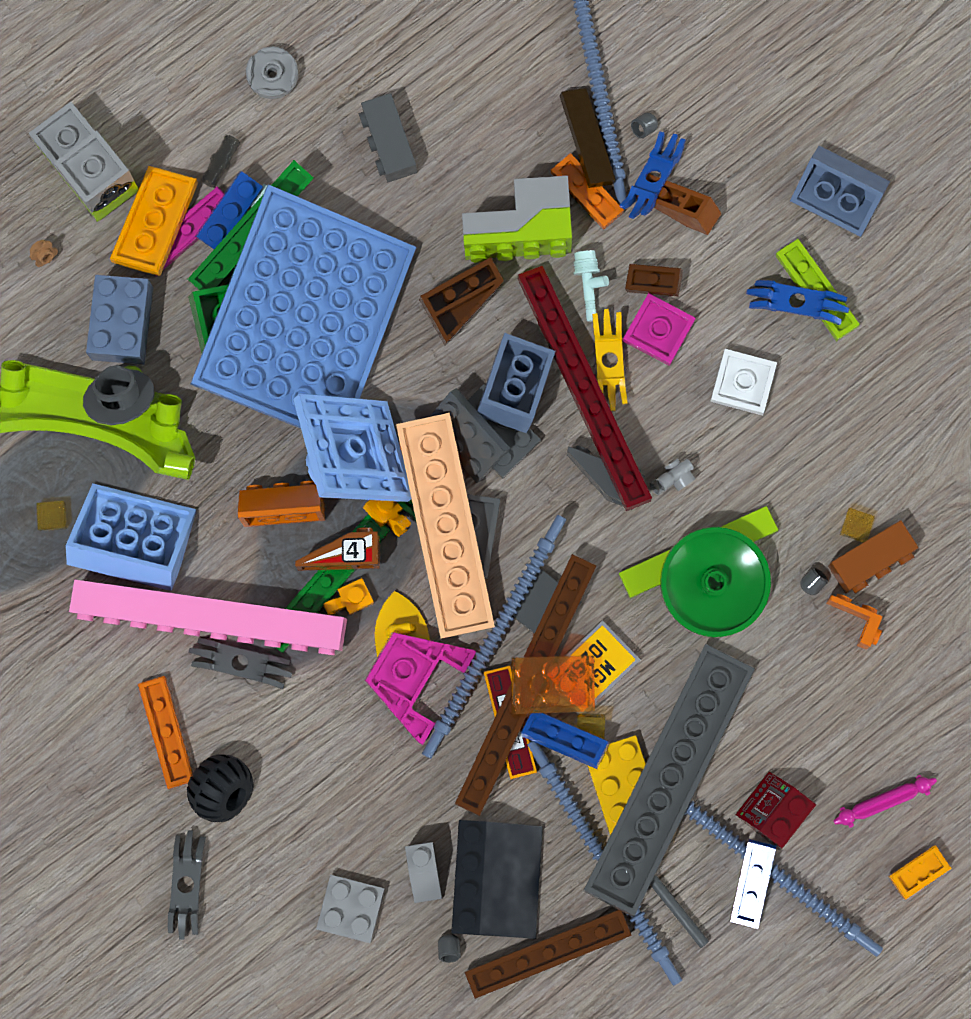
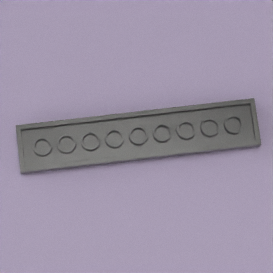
M707 644L704 645L583 892L632 917L635 916L755 668Z

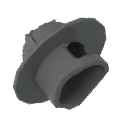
M119 365L109 366L88 386L83 396V408L88 417L97 423L106 425L124 424L138 418L150 407L154 399V385L147 375L138 370L123 368Z

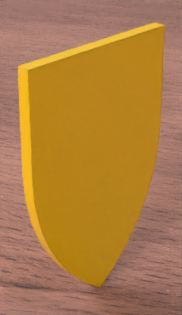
M396 591L385 601L377 617L375 625L377 657L391 633L430 641L427 625L419 610L410 600Z

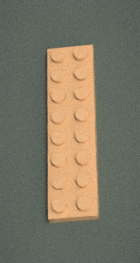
M450 413L396 424L440 637L443 639L493 628L495 624Z

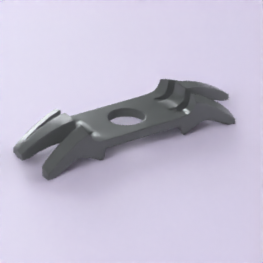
M198 638L197 643L217 648V651L189 648L188 653L214 661L213 664L192 661L191 667L222 672L284 689L285 684L264 677V673L288 678L292 677V673L267 664L270 661L290 666L291 660L244 650L203 638ZM244 655L248 659V665L244 670L238 671L233 668L232 661L235 656Z
M188 830L183 858L180 857L181 835H176L174 842L168 933H174L175 913L179 911V940L185 939L188 912H192V935H198L200 879L206 837L199 838L196 858H192L193 830ZM188 876L194 882V887L189 893H183L178 888V882L182 877Z

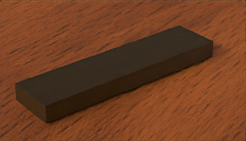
M587 89L562 91L560 100L588 188L613 185L616 179Z

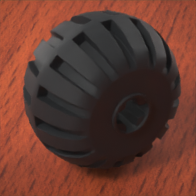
M222 754L208 757L199 764V767L195 769L193 776L189 779L187 786L189 804L194 812L205 820L211 822L229 821L235 815L237 816L247 805L248 800H250L251 792L254 788L253 777L249 768L239 758Z

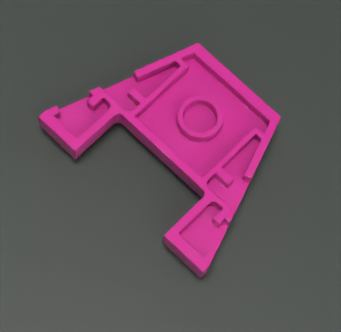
M391 633L364 681L413 738L423 745L435 723L412 710L413 704L439 660L464 673L471 659L475 656L476 651Z

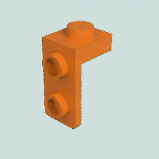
M837 594L836 597L831 595L826 604L866 620L856 646L867 650L871 647V644L876 645L882 633V630L878 629L883 617L877 614L878 610L862 604V607L851 603V598L842 594Z

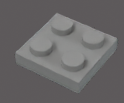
M330 875L316 930L371 943L385 888Z

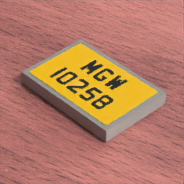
M602 620L546 674L544 679L582 717L637 665L640 659Z

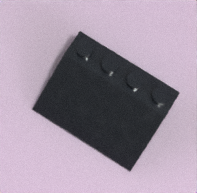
M459 820L452 934L536 939L543 826Z

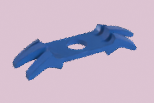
M659 132L655 147L649 153L650 157L635 185L631 186L627 198L619 205L621 208L627 209L636 202L629 214V218L634 219L640 213L641 215H647L655 207L656 199L675 164L679 163L686 142L685 139L681 138L675 150L678 135L673 133L666 149L661 154L665 134L664 132ZM658 171L661 174V178L657 182H649L646 180L648 173Z
M757 280L755 286L772 288L774 291L771 289L755 288L747 289L746 292L747 295L771 300V303L768 301L750 302V309L782 311L826 320L837 325H841L842 320L821 310L849 312L848 307L827 300L832 299L846 303L847 297L827 290L817 291L784 285L771 280ZM802 294L805 297V303L799 308L792 307L789 302L791 296Z

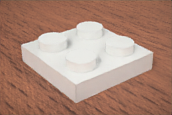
M725 349L711 402L763 416L777 362Z

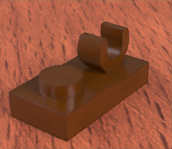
M629 264L625 290L629 293H649L651 295L679 297L683 270L673 267Z

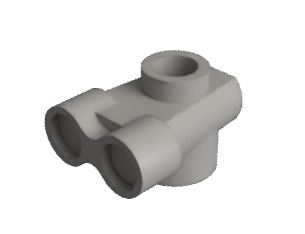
M676 459L665 467L667 472L650 483V487L657 495H660L672 485L675 486L677 491H680L696 479L691 473V470L694 469L692 463L688 459L683 462Z

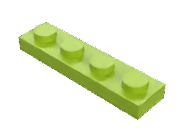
M799 239L776 253V258L797 287L837 293ZM827 299V300H830V301H833V302H836V303H839V304H841V305L846 306V304H845L844 302H840V301H836V300H832V299ZM821 310L842 320L841 325L821 320L836 342L857 329L860 325L850 310L848 313Z

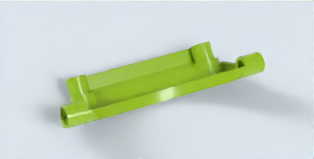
M7 360L1 364L0 433L55 431L82 435L112 444L131 453L143 461L155 473L185 480L190 479L195 466V455L186 432L177 429L180 422L182 403L180 397L154 392V399L150 407L138 418L124 424H100L89 418L83 408V396L88 386L95 380L94 378L25 364L17 360Z

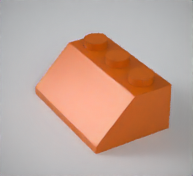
M302 481L300 486H289V483L273 484V488H262V485L246 486V490H239L238 519L244 527L325 521L324 497H319L316 484L313 481Z

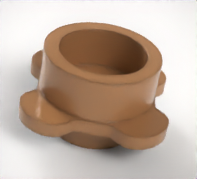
M39 240L31 246L29 257L31 260L36 261L35 265L37 267H42L52 261L57 255L58 250L52 247L51 241Z

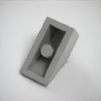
M434 843L405 846L414 903L442 899Z

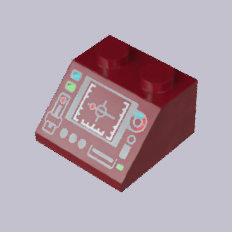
M768 772L735 816L769 843L777 846L778 850H781L816 804L795 787L773 773Z

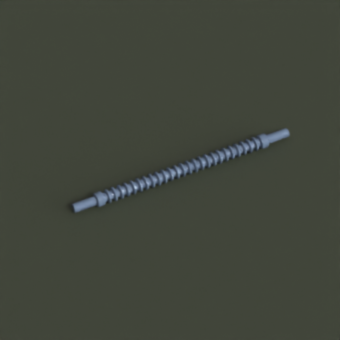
M573 0L575 2L573 6L577 9L575 14L578 15L576 20L580 23L578 24V28L581 29L579 35L583 36L581 38V42L584 43L582 49L586 50L583 55L587 57L585 63L589 64L586 69L590 71L588 77L592 78L589 83L593 85L591 91L595 92L592 97L596 99L594 105L598 106L595 109V112L599 113L597 115V119L600 120L598 126L602 127L600 133L604 135L602 139L605 142L604 145L616 179L614 189L617 203L620 205L627 198L624 185L626 175L624 169H621L623 163L619 162L622 157L618 155L620 149L616 148L619 142L615 140L617 135L613 133L616 128L612 126L614 120L610 119L613 114L609 112L611 106L607 105L610 100L606 98L608 92L604 91L607 88L603 84L605 78L601 77L604 72L600 70L602 68V64L599 63L601 57L597 56L600 52L596 49L598 43L594 42L597 38L593 35L595 29L591 28L594 25L590 21L592 15L588 14L591 9L587 7L589 1Z
M556 516L545 537L540 538L537 546L539 548L533 550L535 555L533 557L530 556L531 562L525 564L527 569L522 570L523 576L518 577L519 583H515V590L510 591L512 596L506 598L508 603L503 604L504 610L498 612L500 617L495 618V627L492 628L491 632H487L489 635L487 639L483 638L485 643L484 645H479L480 652H475V655H477L476 659H471L473 662L472 666H467L469 672H464L465 679H460L461 686H456L457 692L452 693V700H448L450 705L444 707L446 712L440 714L441 720H437L433 727L435 731L422 752L426 757L431 759L443 737L449 735L452 729L451 723L455 724L454 717H459L458 710H463L462 703H467L466 696H471L470 689H475L473 686L474 682H479L477 679L478 675H483L481 670L482 668H487L485 663L486 661L490 662L489 656L494 655L493 649L498 648V641H502L500 636L506 634L504 629L510 627L508 622L514 620L512 615L518 613L516 608L521 607L520 601L525 600L524 594L529 593L528 587L533 586L532 580H536V573L541 572L539 567L545 565L543 560H547V554L552 553L555 545L553 543L566 522V519L562 516Z
M530 742L527 745L541 768L539 770L543 778L548 779L546 783L547 785H552L551 791L556 792L555 798L560 799L559 805H564L563 811L569 813L567 818L573 820L571 825L577 826L575 831L581 833L580 839L585 840L584 846H589L588 853H593L592 859L598 861L603 852L601 847L603 843L597 841L599 836H594L593 832L595 830L589 828L591 823L585 821L586 815H581L582 808H577L578 802L572 800L574 795H569L568 793L570 788L564 787L566 782L560 780L561 774L557 775L556 771L558 769L553 762H549L538 743ZM638 908L630 922H635L634 928L640 930L638 935L644 937L643 943H648L647 950L652 951L651 957L655 962H659L674 986L681 982L682 978L668 957V949L666 946H661V939L658 940L656 938L658 933H653L652 929L654 927L648 925V918H644L645 912H641Z
M691 801L684 815L688 814L690 816L689 820L695 819L696 825L702 824V830L708 829L709 835L715 834L716 840L720 838L722 845L728 844V849L733 848L735 850L734 854L740 853L741 859H744L747 849L746 840L740 841L739 835L733 836V830L727 831L726 825L720 826L719 820L715 822L713 815L707 816V811L702 812L700 810L701 806L695 807L694 801ZM778 864L772 866L770 877L774 879V884L778 882L780 888L785 887L787 889L786 893H793L792 897H798L799 903L805 902V907H811L812 913L818 912L819 918L825 917V923L831 922L832 928L838 927V932L841 933L843 931L845 933L844 937L849 941H856L876 957L881 953L883 948L861 932L859 925L849 923V918L843 919V913L837 914L836 908L830 909L829 903L825 905L823 898L817 899L816 893L812 895L810 889L805 890L803 888L804 884H797L798 880H792L791 874L785 875V870H779Z

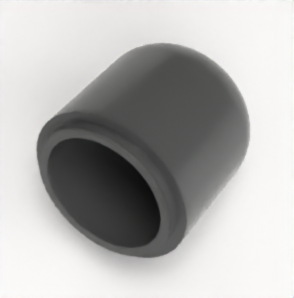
M644 113L631 122L632 132L638 138H645L656 131L658 127L657 118L651 113ZM639 125L643 127L644 132L639 130Z
M812 567L801 579L800 585L805 593L816 595L828 583V578L822 571Z
M445 934L438 940V958L442 962H456L461 958L460 940L453 934Z

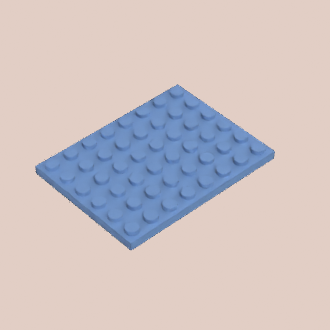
M268 184L190 385L300 429L301 426L293 400L298 394L360 399L416 247Z

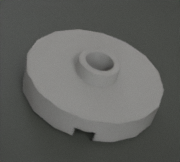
M274 46L258 50V53L248 60L246 67V77L249 86L253 92L267 99L282 98L289 94L296 86L299 76L295 59L285 49ZM272 71L277 72L275 77L271 78L268 76Z

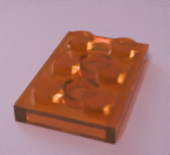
M594 656L512 657L513 714L595 711Z

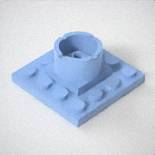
M298 394L293 399L308 453L306 456V466H308V473L311 479L316 484L319 497L408 502L412 499L402 452L387 401Z

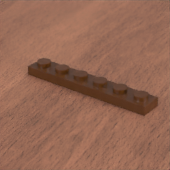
M617 910L466 971L465 975L476 999L632 935L622 911Z

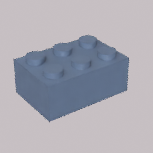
M95 275L86 353L92 361L145 365L153 286L149 279Z
M504 333L477 412L487 420L527 433L534 419L555 351Z

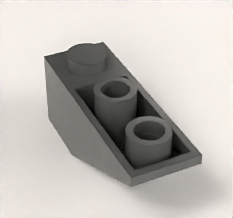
M575 446V448L568 447L567 456L602 496L609 502L623 506L601 457L598 458L590 455V450L581 446Z

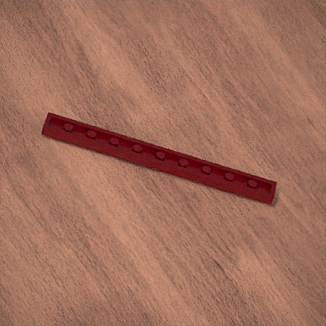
M543 266L518 274L519 284L549 348L555 351V361L625 510L629 511L651 502L652 496Z

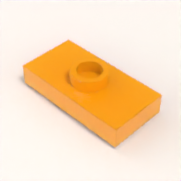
M933 845L888 877L903 899L906 900L952 868L937 846Z

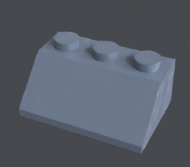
M818 146L790 201L861 237L890 181Z

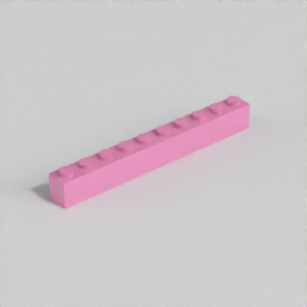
M74 580L69 612L77 614V619L93 621L95 616L104 618L103 623L120 625V620L130 621V627L146 629L147 624L157 625V631L173 633L174 628L184 629L183 634L200 637V632L211 633L210 638L227 640V635L238 637L237 642L254 644V639L265 640L264 646L280 648L281 643L292 644L291 650L304 652L308 651V647L319 648V654L333 656L335 651L343 650L347 623L346 618L81 580Z

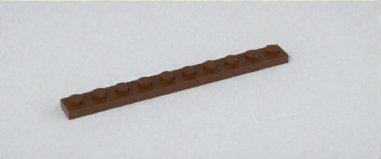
M573 554L571 555L457 797L455 805L478 816L481 815L597 565Z

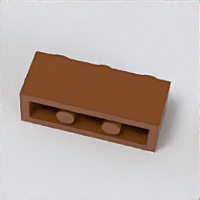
M900 520L832 561L828 567L845 594L851 590L856 594L869 586L866 582L876 576L879 580L891 573L890 567L899 562L902 566L914 559L913 553L919 547Z

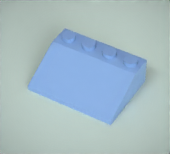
M92 483L66 543L67 565L172 591L180 571L196 509Z

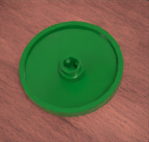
M709 527L689 533L672 547L662 566L660 588L666 608L680 625L699 635L724 637L746 629L760 616L769 599L771 576L765 556L751 539L732 529Z

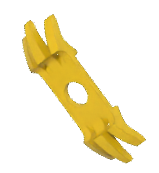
M604 309V335L600 336L597 313L592 314L597 382L602 393L603 386L607 385L610 410L615 411V385H619L622 405L628 404L623 365L621 312H616V335H612L609 309ZM612 353L617 357L618 362L614 367L608 368L603 365L602 357L605 354Z

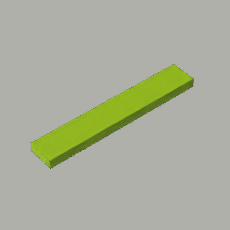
M767 506L721 526L722 528L740 532L753 542L778 532V528ZM670 550L618 574L630 599L660 585L662 566Z

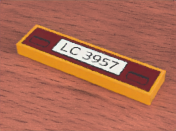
M510 666L484 672L494 717H496L513 680ZM523 723L506 759L510 780L537 773L532 751L527 745L530 743L529 739L521 735L525 723Z

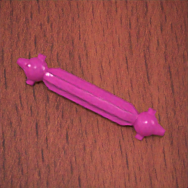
M918 775L916 776L915 784L906 783L856 804L852 810L845 809V807L840 808L841 812L833 822L835 825L843 824L851 828L854 826L855 819L868 818L911 800L918 793L925 794L926 796L929 795L931 787L937 780L936 778H926Z

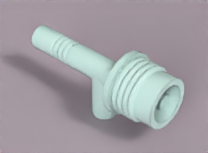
M594 250L580 251L574 253V275H582L587 322H593L592 314L596 313L594 288L608 286L609 279L606 275L593 278L592 274L600 272Z

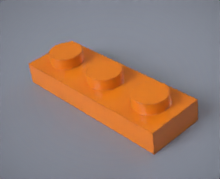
M571 153L551 169L553 176H568L569 193L603 230L623 214L624 209L619 206L602 186L588 188L582 166Z

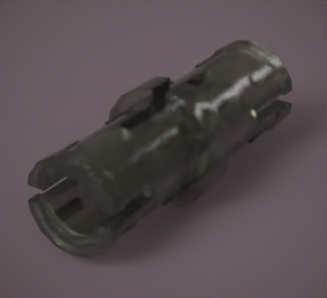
M226 134L216 153L211 155V162L200 179L205 185L216 188L225 169H229L231 165L230 160L240 145V141L235 137Z

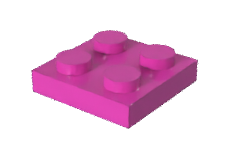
M648 293L626 332L623 342L670 366L696 318Z

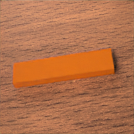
M161 676L139 683L138 687L167 789L188 784L190 777L193 776V771L166 677Z

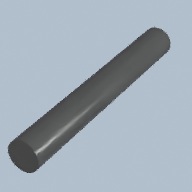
M655 875L650 886L700 948L705 946L709 940L658 876Z

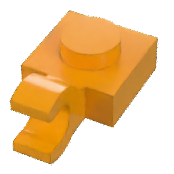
M369 500L363 507L380 527L387 523L398 537L407 532L406 528L411 525L407 517L399 515L403 508L396 501Z
M361 578L337 589L340 597L324 603V608L328 615H333L345 608L348 614L351 615L373 605L374 601Z

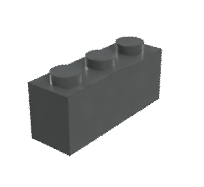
M389 93L362 102L363 112L358 114L363 128H369L371 136H368L367 140L371 152L376 151L379 160H376L375 163L379 175H385L387 183L416 174V163L392 94Z

